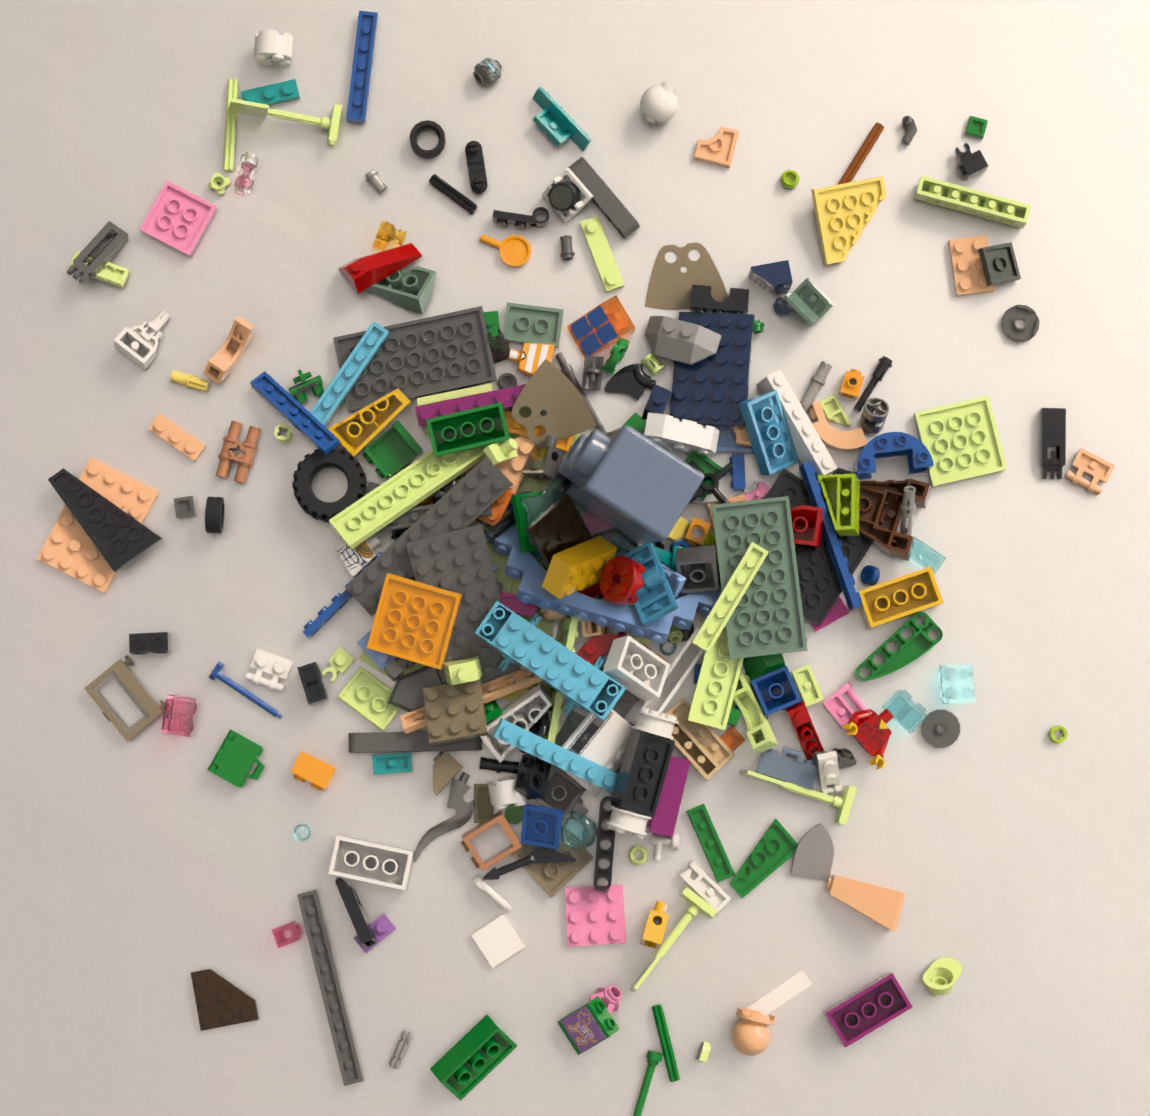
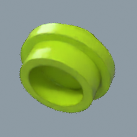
M794 170L784 171L780 178L781 184L788 189L795 188L799 183L798 173Z

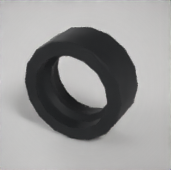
M426 120L417 123L410 133V144L415 154L428 159L438 156L444 150L446 143L445 133L439 124ZM424 129L434 130L439 137L437 146L432 150L420 148L417 144V135L420 131Z
M223 497L207 498L205 508V530L207 533H222L225 508Z

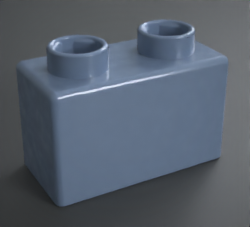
M628 425L605 434L598 429H594L588 437L584 434L580 435L567 452L558 469L559 474L570 480L563 495H569L575 506L637 544L666 540L705 477L704 474Z

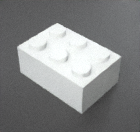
M627 635L613 640L603 672L626 687V690L646 702L660 698L670 664Z

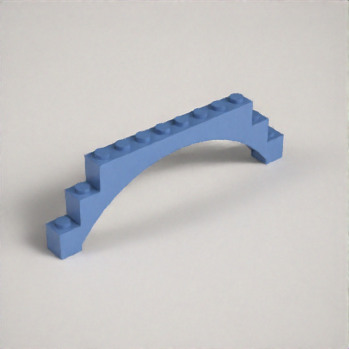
M512 525L494 539L493 550L500 554L509 555L504 575L522 580L518 589L517 600L525 604L537 605L542 609L554 610L562 615L574 616L582 621L594 622L599 626H607L618 632H627L635 637L647 638L655 643L666 644L671 625L679 629L690 630L695 612L697 611L708 616L720 597L721 587H719V590L693 592L676 599L678 609L644 626L635 605L621 606L594 599L579 592H574L569 596L558 599L544 589L542 584L547 571L535 560L530 552L521 553L516 526Z

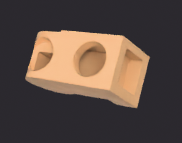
M581 620L584 638H594L599 635L608 634L607 626H599L594 622Z

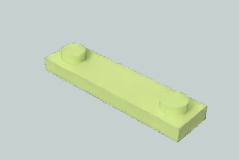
M598 216L581 221V228L606 293L624 287Z

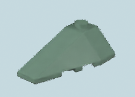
M412 266V269H400L367 288V290L405 309L423 314L431 300L436 271L419 266Z

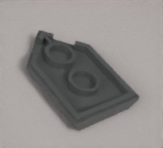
M426 666L399 677L388 703L408 712L424 707L423 688L443 685L437 669Z

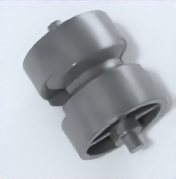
M877 397L866 401L859 420L860 427L864 431L878 433L883 429L889 412L887 402Z

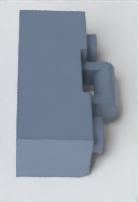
M784 747L781 755H778L777 750L771 748L762 752L755 772L812 790L818 768L812 761L804 759V762H800L803 752ZM785 756L796 758V761L786 760Z

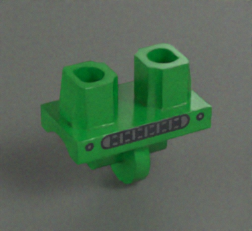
M301 369L298 370L299 376L293 378L295 384L300 381L302 383L289 388L291 396H294L299 403L308 400L304 391L309 388L312 389L314 396L324 393L321 376L318 375L306 381L305 379L312 377L311 372L303 374Z

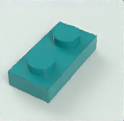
M411 752L372 755L374 775L413 772Z

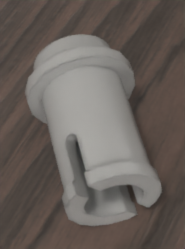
M372 169L365 175L366 181L371 183L378 194H381L388 186L379 177V172Z

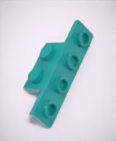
M539 87L532 98L543 111L538 113L533 118V121L557 147L571 138L582 151H585L591 142V138L556 103L548 92Z

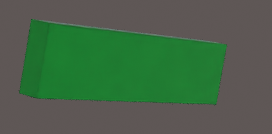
M701 804L686 811L717 883L734 876L733 868L705 805Z

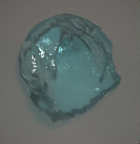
M571 813L563 826L562 842H565L573 849L590 847L598 834L595 822L583 813Z

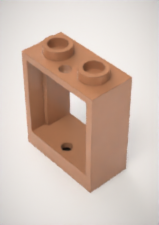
M501 811L461 835L463 839L461 842L466 852L471 851L474 856L471 858L476 868L480 867L482 871L522 847V844ZM499 822L512 845L483 862L470 839Z

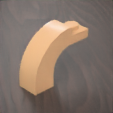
M240 316L234 320L226 341L220 350L208 361L204 375L218 384L229 375L253 337L251 335L254 329L252 324Z
M820 401L812 403L809 412L812 420H816L812 425L826 447L840 452H852L865 447L867 441L862 427L850 431L836 430L827 422Z

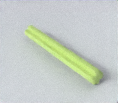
M229 79L227 82L223 153L224 171H233L236 113L229 112L228 108L231 98L237 99L238 81L235 79Z

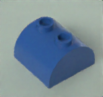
M787 666L751 680L766 717L802 702Z

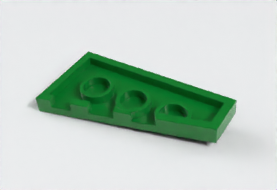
M776 818L729 883L741 898H744L795 854L797 842Z

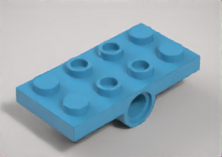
M645 543L623 555L632 558L645 567V571L641 573L644 585L636 591L635 595L639 600L634 603L644 626L679 608L653 543Z

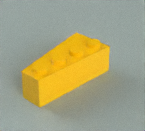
M396 389L328 428V430L339 439L340 443L354 457L394 420L411 401L399 389Z

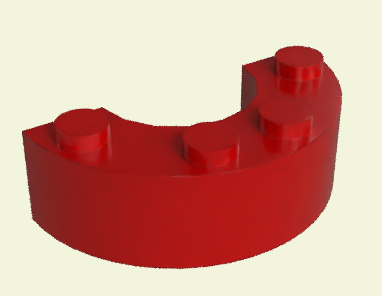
M619 634L596 636L587 641L579 649L577 655L594 665L599 656L601 658L608 656L613 640L624 636Z

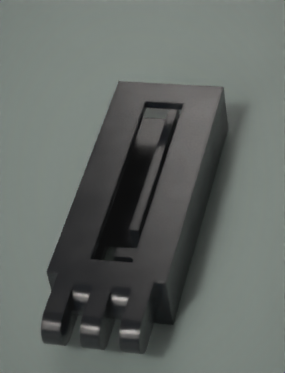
M1041 408L1039 466H1042V479L1047 478V471H1049L1050 479H1054L1055 472H1057V479H1062V467L1066 465V408ZM1048 446H1056V451L1050 452L1051 459H1047Z
M337 878L335 883L361 944L368 948L378 943L356 890L351 886L348 887V884L342 878Z

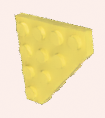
M883 176L811 190L824 265L842 262L847 258L850 249L856 244L862 234V230L876 212L877 206L886 196Z

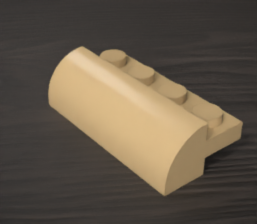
M682 698L665 713L677 717L676 721H678V724L674 725L672 732L673 741H675L674 745L690 760V763L700 774L708 780L735 754L710 726L687 721L691 705Z

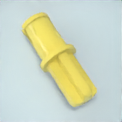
M173 370L170 377V382L185 385L186 388L192 387L206 391L209 386L208 380L194 377L191 373L188 375Z

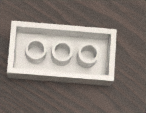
M337 835L328 874L406 890L414 852Z

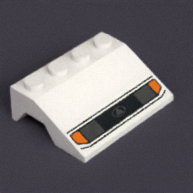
M613 709L605 721L589 713L562 747L616 772L621 767L630 732L634 728ZM565 771L595 797L603 789Z

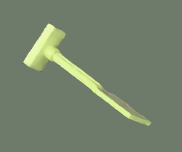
M234 98L230 100L229 112L266 118V115H270L274 118L320 126V128L328 129L327 145H335L342 105L334 104L330 118H318L277 109H268L269 105Z
M740 770L742 775L781 786L785 790L831 804V807L838 809L834 822L846 825L857 790L856 787L845 785L842 798L835 795L832 797L750 770Z
M686 887L680 894L681 897L690 903L686 909V914L659 948L655 958L632 986L631 992H635L640 987L660 958L666 954L690 920L696 917L699 911L710 919L717 913L715 908Z

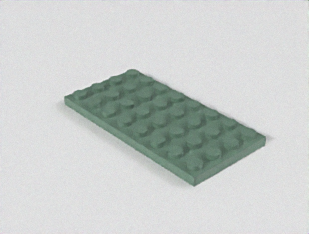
M789 496L711 505L721 593L752 542L769 552L725 625L729 660L807 651Z

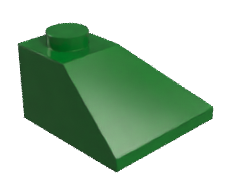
M782 654L744 658L743 666L746 675L750 677V680H753L784 667L785 661Z

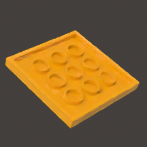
M387 573L367 648L441 670L462 594Z

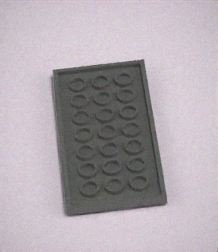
M479 306L383 327L390 334L345 397L347 411L353 412L363 409L396 389H399L410 400L497 381L483 307ZM366 331L333 338L339 370Z
M482 524L406 542L416 581L462 594L444 663L479 656L483 674L480 678L481 683L519 670L518 665L513 663L509 664L505 672L500 670L498 667L504 659L502 654L475 634L496 601L502 604ZM442 667L439 672L442 684L445 685L448 683L446 682L444 668Z

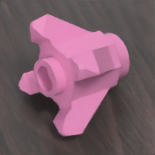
M611 985L607 988H597L596 994L590 995L589 1002L599 996L610 1015L612 1012L618 1011L622 993L617 986Z

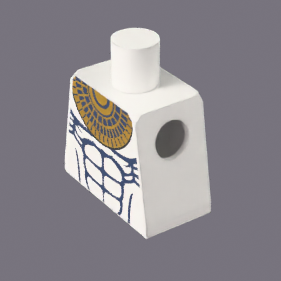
M374 534L353 549H350L344 541L334 545L333 549L355 579L365 566H369L373 562V558L376 555L372 550L379 546L381 542Z

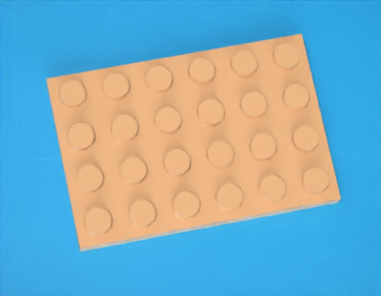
M90 457L79 478L83 483L141 524H143L159 494V491ZM65 504L37 559L106 594L116 573Z

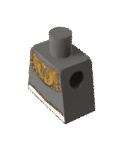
M547 436L544 445H534L522 474L535 481H558V469L563 459V451L555 448L558 439Z

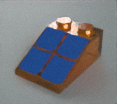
M617 295L599 304L567 326L584 358L585 355L593 356L616 343L619 338L623 339L635 332V326Z

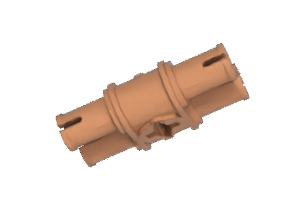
M231 421L227 437L223 438L224 442L221 453L218 455L220 461L216 476L226 479L230 464L236 462L238 468L234 481L245 484L249 468L253 467L252 462L255 452L258 450L256 444L261 429L250 426L246 440L242 443L238 440L242 423ZM238 448H240L241 452L243 453L238 454V457H236L235 453L232 451H237Z

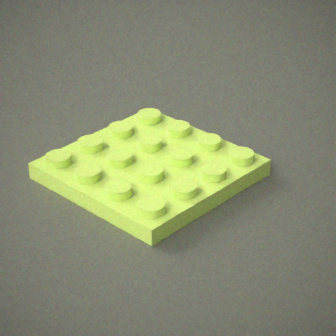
M989 396L914 413L920 441L926 446L933 459L934 466L928 471L932 487L1007 470Z

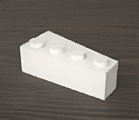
M539 683L502 708V715L487 723L488 735L480 736V738L500 763L509 751H512L514 746L492 736L500 719L507 720L529 731L532 725L552 705V697L543 685Z

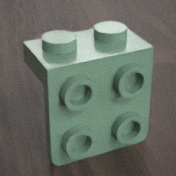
M806 278L793 292L784 297L786 305L792 310L795 309L800 314L799 318L805 324L809 323L810 325L819 321L834 306L809 278Z

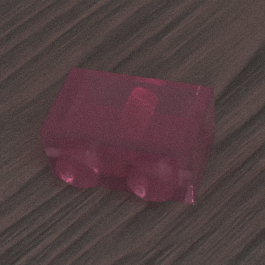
M167 695L161 733L190 737L194 727L192 721L197 708L196 699L178 695Z

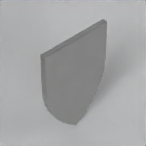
M821 823L806 832L799 841L794 854L791 875L828 881L833 863L834 847L828 831Z

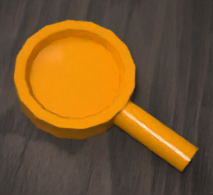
M483 234L480 237L479 241L499 249L501 260L509 267H522L530 259V244L522 236L511 235L502 242Z

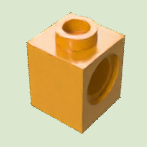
M693 517L684 540L691 547L703 546L711 524ZM695 529L700 530L702 537L699 539L694 538L692 531Z

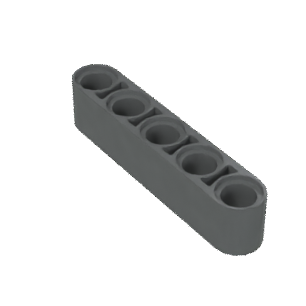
M583 157L568 167L594 196L591 199L592 202L624 239L640 227L637 220Z

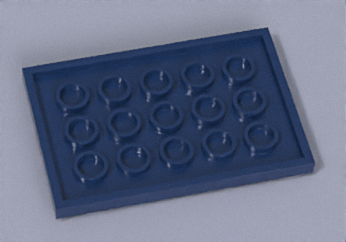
M679 312L678 320L700 325L722 335L717 353L713 356H709L693 365L674 361L673 393L671 395L669 415L679 419V422L685 419L697 422V424L703 426L745 427L739 403L748 400L755 315Z

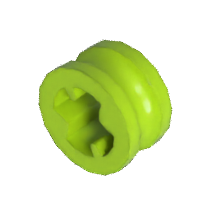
M1058 725L1049 730L1048 736L1053 743H1061L1066 740L1068 733L1063 726ZM1059 729L1061 730L1060 734L1062 733L1063 736L1056 739V735H1053V733Z

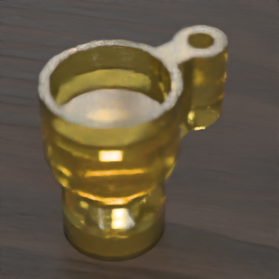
M383 220L379 226L373 247L384 251L391 240L402 246L407 231L397 230L394 224Z

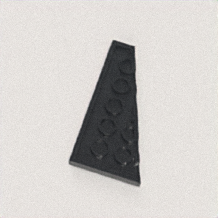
M64 468L48 479L115 573L162 540L160 536Z

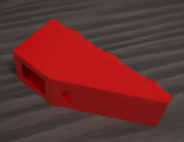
M803 701L783 709L806 759L811 760L814 751H824Z

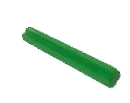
M661 1004L652 1006V1011L669 1080L675 1082L680 1080L663 1007Z

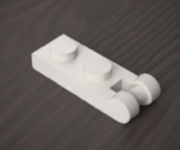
M836 751L818 754L817 763L821 793L826 795L842 793Z
M691 861L688 864L689 867L685 871L682 870L679 876L709 905L715 908L718 913L731 898L697 864ZM696 872L699 876L693 881L690 876Z

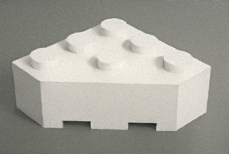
M648 413L644 435L665 450L673 451V449H680L682 453L698 451V454L706 456L709 453L716 454L720 431L715 427L705 425V428H703V425L697 424V422L685 419L679 422V419L673 418L670 415Z

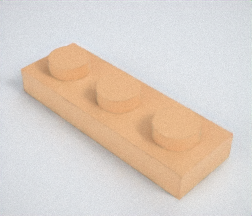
M158 414L148 427L151 432L195 462L206 448V445L161 414Z

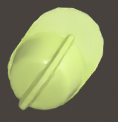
M942 957L932 963L923 975V982L927 985V989L931 992L932 997L946 995L951 991L954 983L962 973V966L957 960L950 957Z

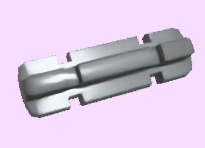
M406 1030L402 1032L401 1040L398 1041L393 1058L389 1062V1066L395 1069L399 1068L400 1060L403 1059L409 1045L408 1041L410 1042L412 1038V1033Z

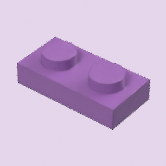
M385 913L370 924L378 943L396 929ZM358 935L354 937V940L365 953L378 944L376 943L366 948L361 944Z

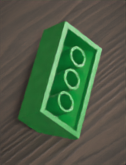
M486 1015L437 1061L430 1070L461 1101L517 1045L489 1015Z

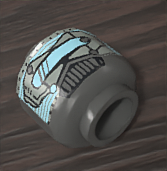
M485 58L474 67V78L480 85L489 86L501 77L502 66L497 60Z

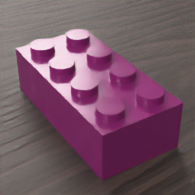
M671 756L655 816L652 819H648L646 828H649V833L673 837L690 760Z
M889 972L823 1013L841 1044L846 1048L913 1007L894 974Z

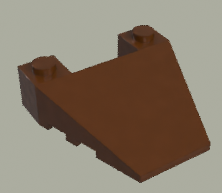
M905 479V481L887 480L883 482L860 481L859 533L889 556L909 561L914 547V537L898 533L901 525V502H903L904 487H915L916 506L926 509L931 493L930 484L914 479Z

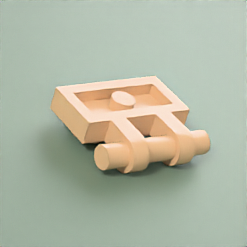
M1080 448L1071 466L1077 469L1076 473L1068 470L1065 477L1070 479L1075 485L1078 483L1087 488L1086 490L1091 493L1100 494L1103 488L1097 485L1098 481L1106 483L1115 465ZM1083 472L1093 477L1091 482L1081 477Z

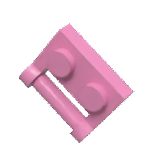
M850 682L846 683L822 702L842 729L843 725L848 723L854 713L853 709L841 696L843 693L846 692L860 711L870 709V707H866L851 688Z

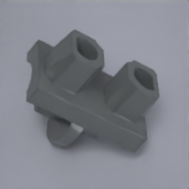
M585 355L582 390L600 391L604 357Z

